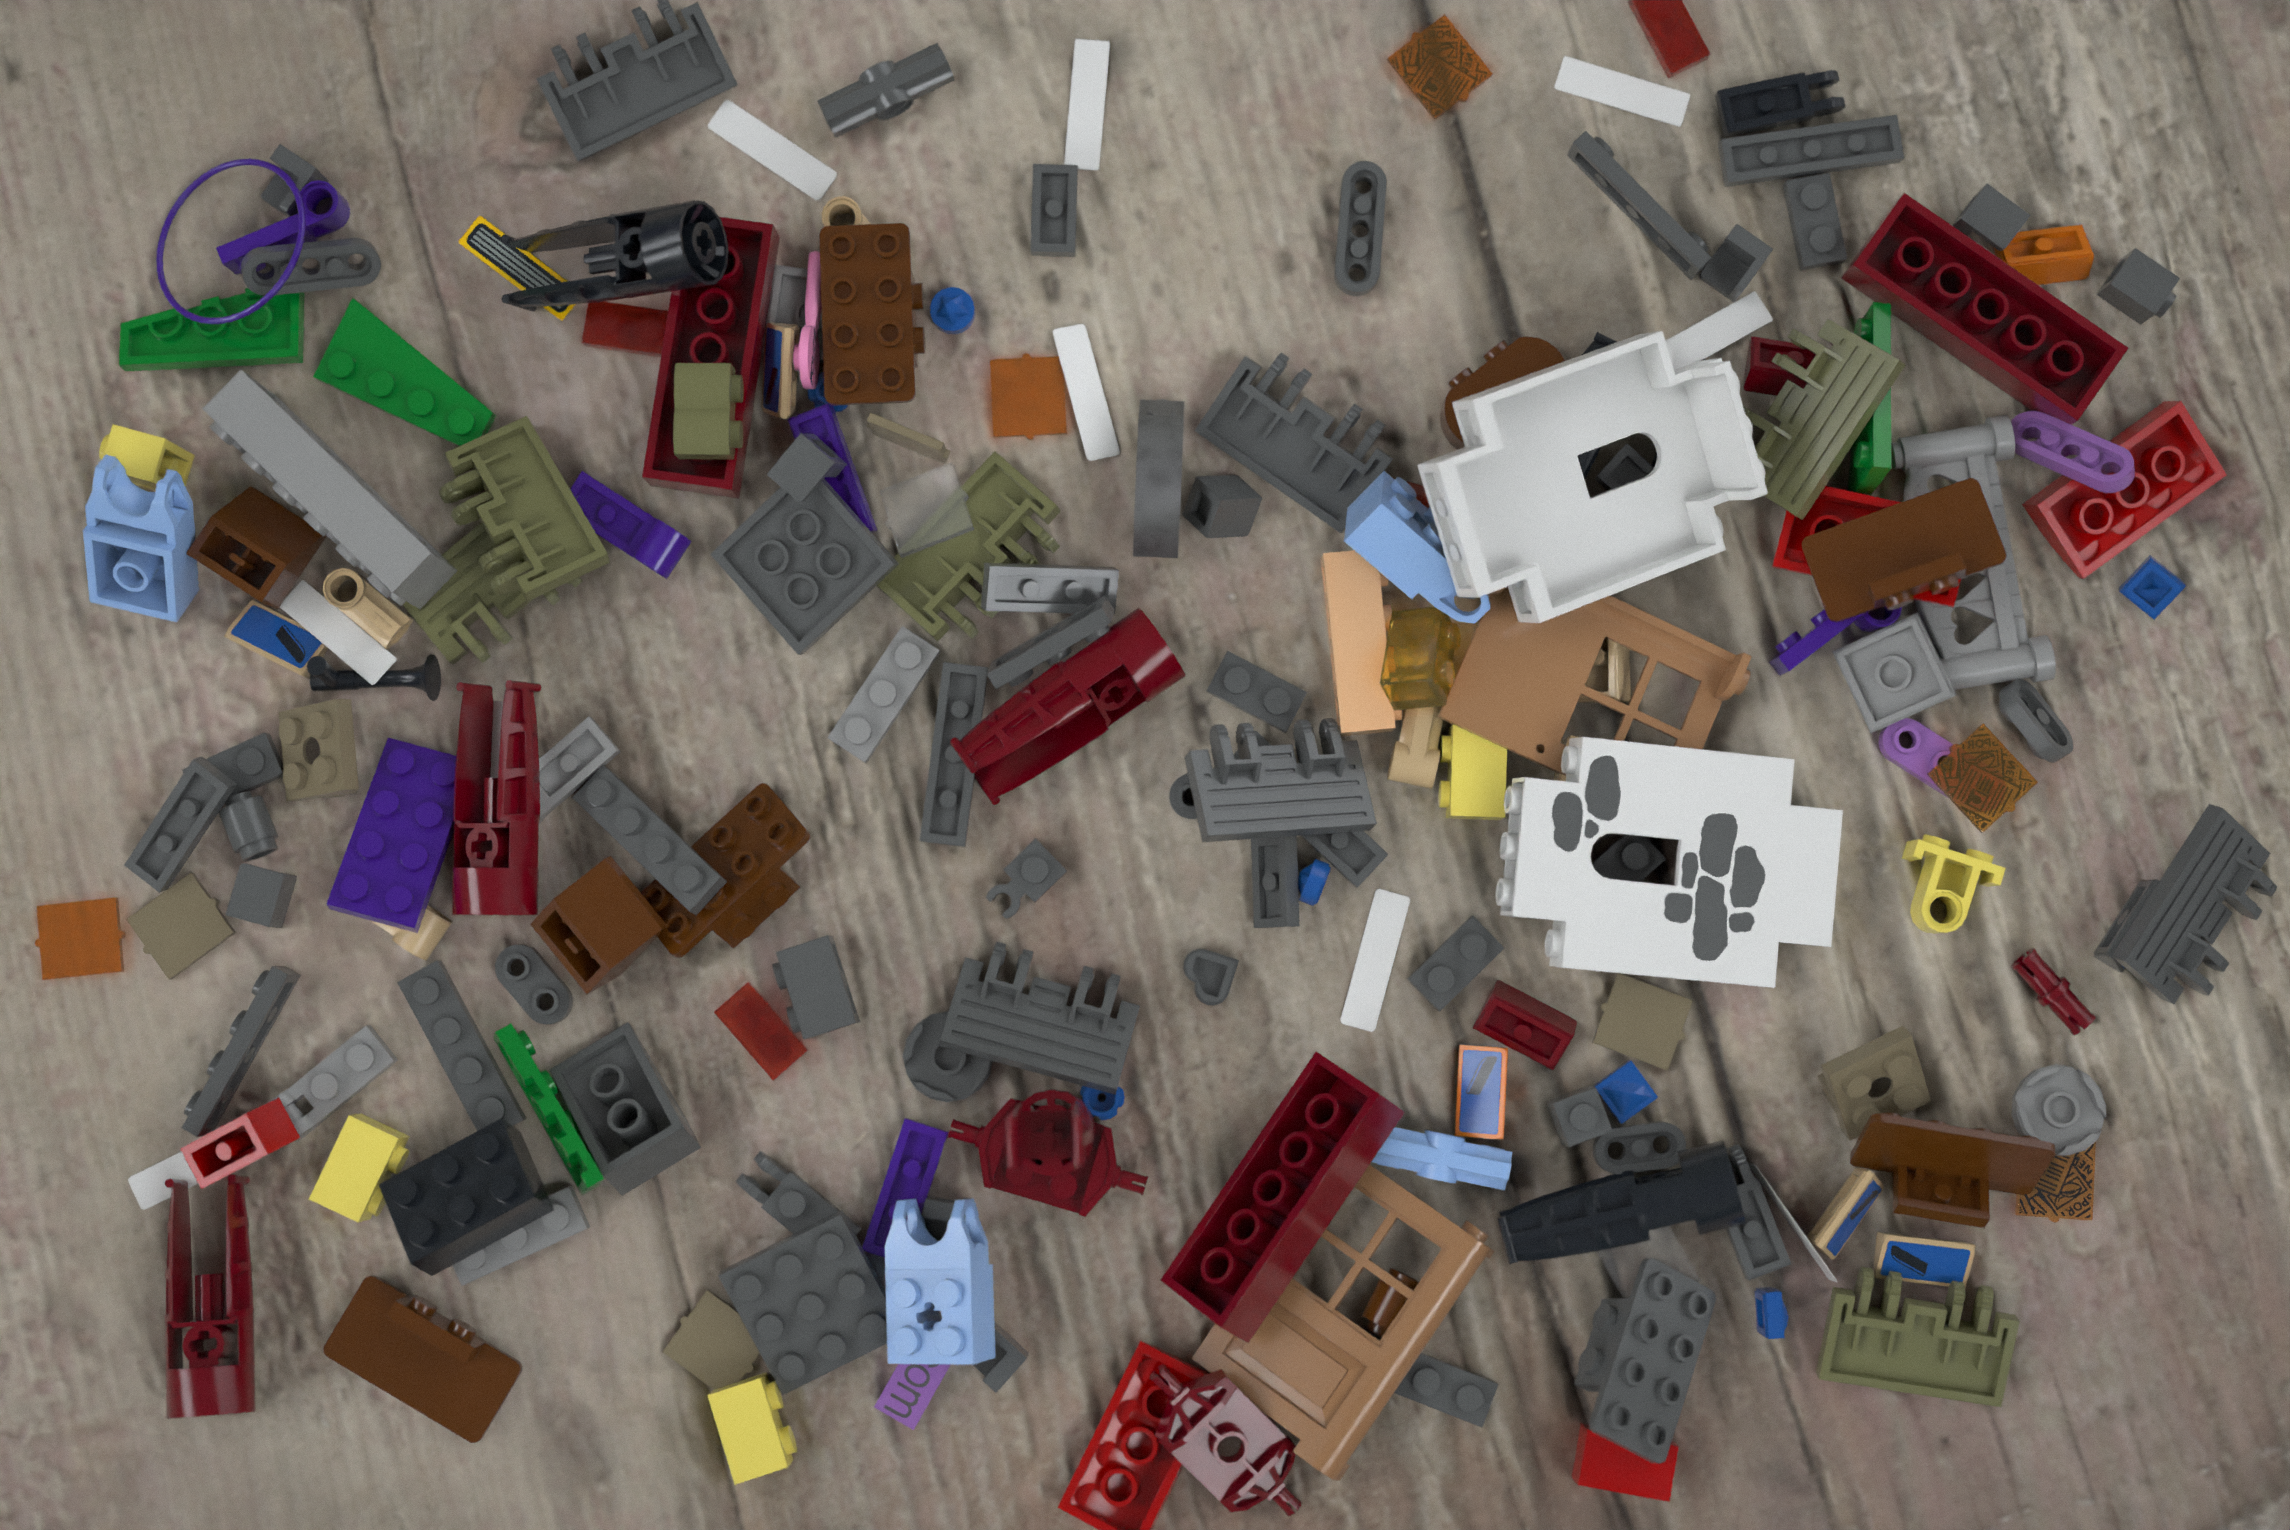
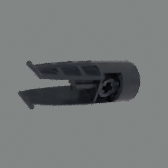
M698 200L611 214L607 217L588 221L580 220L567 226L540 230L535 234L520 238L503 235L501 237L502 243L530 253L615 242V244L589 248V253L584 254L583 257L584 263L589 265L590 274L596 275L615 271V276L601 275L504 294L502 302L534 312L537 306L599 303L715 285L723 278L727 268L729 252L727 235L722 221L714 208L705 201ZM646 274H649L652 278L646 279Z
M1724 1140L1677 1151L1680 1168L1639 1178L1634 1177L1633 1170L1622 1172V1174H1612L1540 1196L1509 1210L1499 1211L1500 1218L1497 1219L1509 1264L1517 1263L1518 1261L1560 1258L1637 1244L1651 1240L1649 1236V1231L1693 1220L1696 1222L1699 1235L1746 1224Z

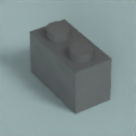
M827 935L776 952L779 962L772 964L773 971L780 990L788 989L792 1006L786 1007V1011L794 1033L801 1032L803 1039H810L860 1022L833 936Z

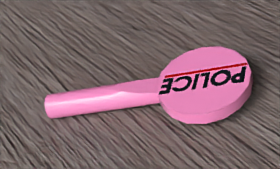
M819 251L809 253L805 294L806 326L802 327L799 344L794 345L793 351L794 369L800 372V380L804 389H815L819 376L820 355L817 332L822 311Z

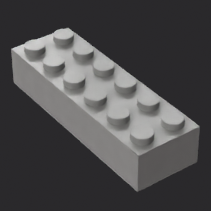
M240 370L202 408L214 420L209 426L213 432L228 445L232 444L243 453L240 457L259 475H264L274 483L272 488L291 506L295 505L306 515L303 518L322 536L326 535L336 543L335 549L354 567L358 566L368 574L367 580L385 597L392 598L400 606L407 601L421 609L458 571L273 392L244 371Z

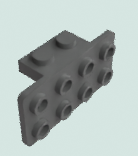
M1647 1258L1640 1264L1630 1298L1602 1299L1600 1306L1593 1316V1328L1586 1349L1580 1356L1578 1363L1579 1371L1574 1383L1588 1392H1599L1589 1420V1427L1592 1432L1651 1463L1661 1464L1666 1460L1716 1302V1295L1711 1289L1654 1258Z

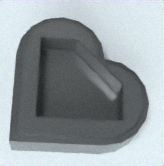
M1205 949L1193 950L1186 956L1183 964L1184 973L1189 980L1195 983L1194 990L1200 1002L1214 1006L1221 1004L1227 998L1239 960Z

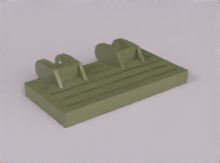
M1827 319L1817 334L1821 339L1832 345L1830 349L1795 329H1792L1788 335V338L1791 339L1794 345L1803 350L1807 349L1816 355L1807 370L1796 364L1795 360L1785 354L1777 353L1772 360L1777 366L1807 383L1803 389L1787 380L1771 404L1767 413L1782 422L1780 426H1775L1743 406L1752 427L1756 426L1765 432L1755 447L1757 457L1765 469L1764 481L1768 494L1763 496L1801 520L1805 518L1905 367V364L1899 359L1830 319Z
M527 416L445 453L447 462L454 475L465 474L441 487L439 495L444 503L453 504L478 492L485 491L453 508L451 516L454 522L461 526L480 519L495 546L513 537L515 538L494 548L492 551L484 553L478 560L484 573L487 572V574L497 572L499 569H504L516 562L525 560V562L506 570V572L497 575L493 579L491 587L496 595L510 594L511 591L520 589L526 601H529L610 563L607 551Z
M994 451L895 555L894 559L899 565L877 587L937 642L950 629L949 625L938 616L940 612L945 614L973 639L979 633L976 625L954 607L966 596L983 615L991 619L999 611H985L981 608L982 594L968 582L973 578L983 587L984 563L1012 564L1009 557L1000 550L1002 546L1021 564H1039L1038 560L1029 551H1025L1016 543L1026 531L1046 551L1054 554L1060 545L1030 517L1035 513L1049 525L1061 511L1053 501Z
M482 522L442 554L458 571L421 609L407 601L403 604L427 636L452 664H455L469 653L456 638L458 635L482 663L491 657L486 645L469 628L480 617L498 641L506 645L513 639L504 625L490 610L492 607L496 606L501 614L509 620L534 600L526 601L520 589L511 591L510 594L496 595L491 587L493 579L497 575L506 572V570L525 562V560L523 559L504 569H499L497 572L484 573L478 564L481 556L515 538L513 537L495 546ZM578 577L567 583L572 584L576 588L583 581ZM556 588L543 594L552 605L561 600Z
M1860 1268L1854 1292L1851 1289L1832 1288L1816 1368V1374L1820 1380L1996 1407L2002 1406L2020 1321L2015 1314L1996 1312L1992 1331L1988 1330L1994 1301L1991 1286L1980 1285L1979 1289H1977L1971 1321L1960 1320L1965 1301V1286L1963 1282H1950L1945 1305L1943 1303L1904 1298L1901 1317L1896 1316L1902 1288V1276L1899 1272H1888L1884 1283L1880 1308L1869 1306L1874 1286V1272L1872 1268Z

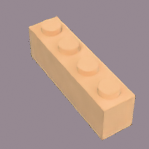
M1355 550L1323 553L1321 569L1338 730L1341 737L1392 732L1396 728L1395 721L1402 720V704L1400 693L1392 694L1390 676L1398 674L1395 648L1387 649L1386 631H1393L1391 604H1383L1381 587L1388 586V579Z

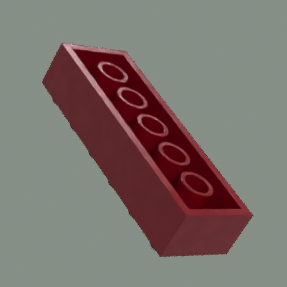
M1903 193L1890 207L1841 276V279L1874 302L1890 303L1891 313L2031 411L2046 413L2071 425L2080 419L2129 349L1906 193Z
M720 217L727 235L729 251L727 268L723 278L715 285L671 292L642 478L652 487L739 499L780 237L773 224ZM675 363H731L735 368V375H742L744 396L742 403H735V421H742L743 446L742 448H735L734 459H679L674 455Z
M1316 1051L1160 1281L1221 1329L1249 1343L1405 1112Z

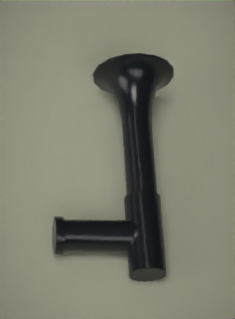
M434 654L428 655L425 663L421 666L405 670H387L374 685H371L355 670H335L321 656L312 657L307 663V670L311 674L310 686L312 691L412 687L426 692L432 701H435L440 694L441 671L438 659Z

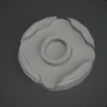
M2054 1064L2036 1069L2020 1081L2012 1098L2011 1115L2020 1136H2034L2041 1141L2051 1142L2055 1145V1156L2063 1157L2085 1151L2098 1140L2102 1132L2101 1128L2104 1118H2106L2107 1106L2101 1089L2088 1074L2066 1065Z

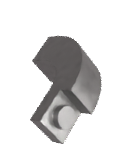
M1140 399L1133 556L1178 558L1185 401Z

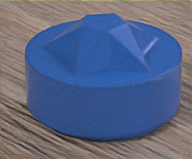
M949 287L940 290L933 297L930 304V315L934 325L940 331L955 335L966 331L972 325L975 318V307L972 298L967 292L960 288Z
M1314 859L1312 864L1300 870L1298 875L1299 901L1311 906L1317 904L1331 869L1330 864Z

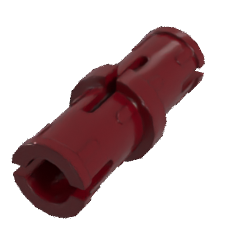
M2035 948L2026 951L2027 956L2022 954L2011 965L2012 969L2016 970L2037 993L2036 1000L2042 1007L2048 1006L2070 1030L2072 1035L2079 1034L2081 1032L2080 1027L2086 1029L2095 1020L2096 1016L2069 989L2071 983L2065 976L2059 978L2039 956Z

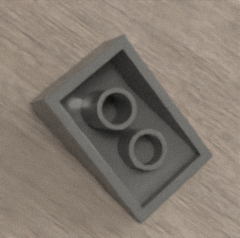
M628 1022L550 1069L603 1177L622 1196L701 1148L681 1108Z

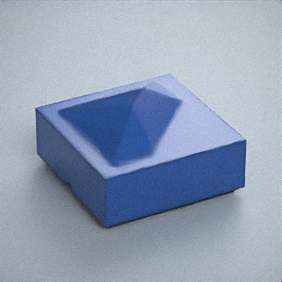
M2149 555L2119 587V592L2155 620L2186 587V584L2154 557Z
M1628 1060L1592 1086L1596 1087L1600 1098L1619 1124H1623L1658 1098L1631 1060Z
M1773 1287L1756 1288L1754 1293L1757 1332L1768 1339L1785 1338L1784 1331L1787 1327L1789 1316L1782 1299V1292Z

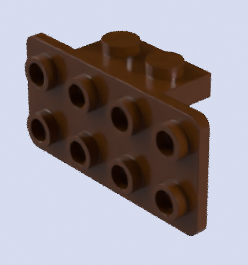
M903 223L823 227L819 233L824 393L826 401L833 406L908 403L913 401L916 396L915 367H918V354H925L926 345L924 327H917L916 310H924L923 283H915L911 270V245L908 226Z
M1974 478L1959 481L1805 537L1802 541V550L1827 617L1835 623L1886 606L1887 610L1903 607L1914 601V595L1931 590L1932 594L1948 591L1959 585V579L2003 564L2007 556L1980 483Z
M761 783L757 785L691 846L727 881L697 915L686 909L657 879L641 892L667 924V927L658 936V939L674 957L681 958L686 955L711 931L715 932L734 949L744 939L748 938L775 910L782 907L800 888L792 876L781 866L808 843L810 833L768 784Z
M1885 1112L1872 1114L1869 1117L1850 1153V1164L1855 1167L1893 1173V1213L1985 1228L1990 1220L1989 1189L2019 1195L2031 1193L2054 1158L2055 1145L2051 1142L2041 1141L2034 1136L2018 1137L1994 1133L1987 1128L1970 1129L1948 1125L1940 1120L1923 1121L1905 1118L1897 1113Z
M371 1275L366 1277L323 1348L324 1354L468 1442L476 1443L480 1441L519 1378L523 1369L521 1362L476 1335L477 1331L469 1324L455 1318L450 1320L436 1312L437 1306L429 1300L418 1295L411 1297L378 1276Z

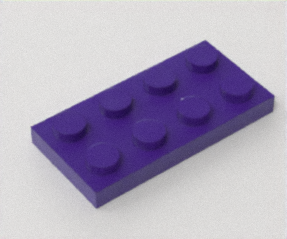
M387 738L326 903L330 910L418 933L454 833L455 755Z

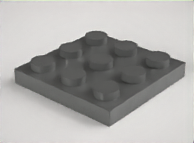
M825 479L822 480L805 502H797L780 487L711 553V556L798 655L808 651L899 565Z
M843 1210L721 1270L718 1275L782 1395L887 1344L886 1290Z

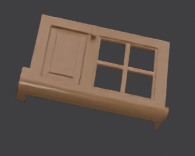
M1507 586L1490 593L1491 609L1478 621L1438 714V718L1565 776L1566 773H1563L1561 769V758L1566 745L1560 742L1580 695L1623 714L1613 740L1624 741L1632 721L1636 720L1676 739L1674 747L1703 749L1722 701L1728 700L1733 694L1740 695L1745 689L1751 674L1747 667L1752 656L1744 652L1735 655L1611 595L1541 623L1518 622ZM1604 638L1647 657L1628 705L1585 686ZM1657 662L1700 682L1680 730L1637 710Z
M1371 1165L1363 1173L1355 1188L1388 1210L1389 1213L1362 1253L1327 1229L1321 1235L1326 1241L1356 1261L1329 1302L1326 1303L1292 1278L1249 1343L1214 1324L1191 1358L1210 1373L1222 1369L1229 1379L1262 1412L1300 1439V1442L1293 1450L1295 1454L1327 1477L1336 1481H1340L1350 1467L1347 1464L1348 1460L1485 1257L1490 1259L1495 1252L1484 1244L1489 1236L1467 1220L1462 1227H1459ZM1398 1218L1442 1248L1414 1290L1370 1260ZM1364 1268L1408 1298L1380 1341L1336 1310Z

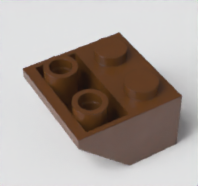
M250 486L210 517L186 554L259 602L278 610L327 536H322L308 522Z
M611 856L602 860L552 899L530 924L586 994L622 975L667 927V924Z

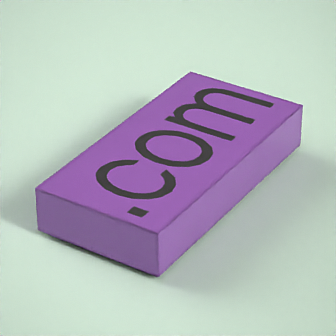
M898 1364L874 1408L914 1430L951 1364Z

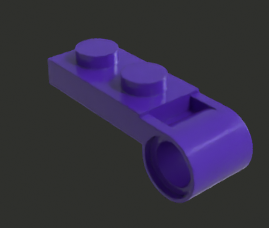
M316 180L309 182L301 189L300 194L304 203L306 218L303 243L318 241L317 238L341 229L348 222L350 206L347 200L331 184ZM325 198L333 199L332 207L328 212L320 215L316 214V207L321 200ZM295 214L216 247L222 264L234 274H242V260L252 249L265 246L296 244L299 216ZM266 263L259 264L256 271L259 272L264 269Z
M583 471L570 488L598 536L660 576L668 579L691 544V540Z
M1884 606L1885 615L1882 620H1876L1866 612L1837 623L1830 621L1825 609H1823L1810 619L1815 626L1801 637L1796 630L1777 644L1775 648L1780 654L1769 661V663L1781 676L1800 664L1850 624L1854 623L1859 629L1866 632L1879 631L1893 624L1899 618L1902 607L1887 610L1886 606Z

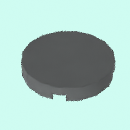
M949 1011L932 1014L917 1023L906 1039L903 1053L906 1074L915 1089L930 1099L944 1102L966 1099L980 1090L991 1075L993 1066L992 1060L939 1046Z

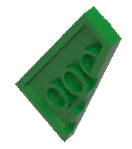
M245 288L246 293L221 299L219 296L202 300V305L186 310L202 317H224L247 309L264 296L252 292L249 288ZM305 292L275 295L257 311L230 323H199L184 317L174 308L120 323L119 366L125 372L303 363Z
M352 298L313 376L316 380L458 447L487 434L497 416L354 298Z
M1873 302L1864 317L1858 318L1854 334L1890 355L1891 304ZM1891 388L1851 447L1848 491L1871 496L1891 469Z
M512 1024L499 1029L494 1033V1041L581 1196L598 1187L604 1180V1177L590 1150H587L578 1135L581 1132L569 1109L563 1110L555 1095L558 1093V1089L548 1071L544 1069L540 1072L531 1056L536 1054V1051L526 1032L521 1030L517 1033Z

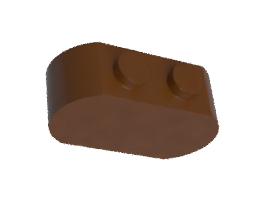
M1519 337L1510 345L1503 340L1483 356L1487 363L1475 372L1468 367L1456 375L1448 383L1451 390L1448 392L1440 412L1441 428L1448 442L1457 450L1465 447L1452 402L1564 362L1563 356L1556 347L1537 337Z

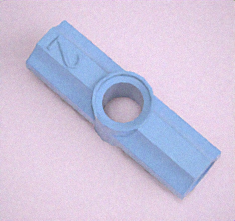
M1395 1127L1372 1162L1396 1169L1401 1168L1415 1171L1418 1176L1455 1184L1457 1181L1505 1191L1511 1170L1512 1152L1488 1145L1465 1142V1138L1425 1130L1422 1133Z

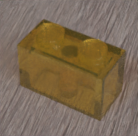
M1436 607L1398 610L1391 613L1380 685L1394 710L1446 706L1449 687L1455 683L1453 658L1454 651L1460 648L1461 637L1458 625L1452 623L1449 616Z

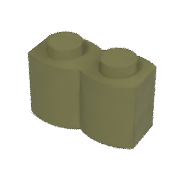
M675 363L674 455L679 459H734L735 448H742L743 425L742 421H735V403L743 402L744 384L742 375H735V368L731 363Z

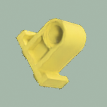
M1924 834L1922 840L1907 841L1902 859L1915 861L1922 859L1923 856L1926 857L1911 903L1910 914L1912 921L1920 930L1926 933L1938 934L1955 931L1963 924L1967 917L1979 875H1981L1980 885L1986 887L2001 885L2006 868L1992 864L1994 857L1981 851L1967 849L1966 854L1950 850L1949 841L1932 835ZM1936 898L1942 900L1947 908V916L1941 923L1935 921L1930 914V905Z

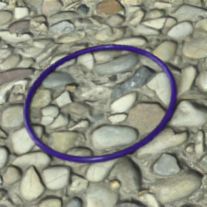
M250 158L238 159L220 164L208 170L184 190L166 217L159 236L156 255L157 275L161 289L168 302L177 312L199 323H230L257 311L278 293L296 266L305 237L306 218L304 203L291 177L281 168L270 162ZM252 165L275 172L290 187L296 200L299 216L296 245L284 273L264 297L236 314L210 318L187 311L172 296L167 286L163 269V255L167 234L178 210L199 185L226 169Z

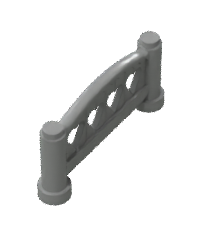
M2007 415L1986 418L1985 424L1903 437L1898 438L1897 442L1891 443V466L1894 470L1902 469V471H1905L1906 479L1903 502L1929 493L1927 481L1931 476H1940L1954 483L1974 478L1980 483L2007 554L2003 564L1977 573L1985 578L1961 600L1955 601L1954 608L1961 607L1993 621L1969 644L1962 645L1955 640L1954 631L1958 626L1951 620V612L1954 608L1914 599L1920 618L1954 690L2024 678H2031L2035 683L2053 680L2056 674L2055 656L2049 637L2043 635L2028 638L1996 465V462L2013 459L2015 455L2014 431Z

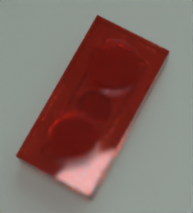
M1628 0L1633 14L1668 79L1709 58L1710 52L1682 0Z
M606 301L588 303L582 344L586 347L661 358L668 311Z
M747 982L714 1011L717 1017L773 1081L779 1078L809 1051L808 1047L751 982Z

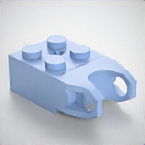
M105 455L95 467L92 492L85 506L87 526L83 530L89 601L178 622L199 591L197 560L186 554L196 540L193 501L182 481V477L177 471L167 469L164 478L157 482L156 491L148 492L132 483L127 476L124 466L116 457Z
M1383 471L1347 508L1344 542L1411 599L1419 593L1434 607L1459 622L1475 624L1491 609L1488 594L1480 597L1481 604L1473 611L1466 612L1457 608L1454 602V597L1457 596L1431 508L1425 507L1415 498L1416 492L1404 479L1400 477L1393 479ZM1461 597L1474 600L1476 599V597Z
M974 1198L955 1200L952 1215L948 1221L947 1231L940 1241L932 1237L926 1229L925 1221L920 1213L916 1199L896 1201L893 1223L885 1244L888 1364L974 1365L995 1358L993 1264H989L988 1240L979 1220Z

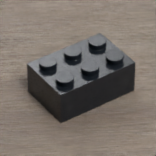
M502 1118L378 1184L410 1264L430 1276H434L554 1210L521 1132Z

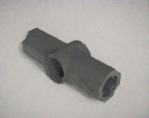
M935 43L896 63L887 60L875 64L859 76V81L817 100L831 132L837 138L876 118L887 120L896 117L908 110L913 105V100L955 80L942 49L938 43Z

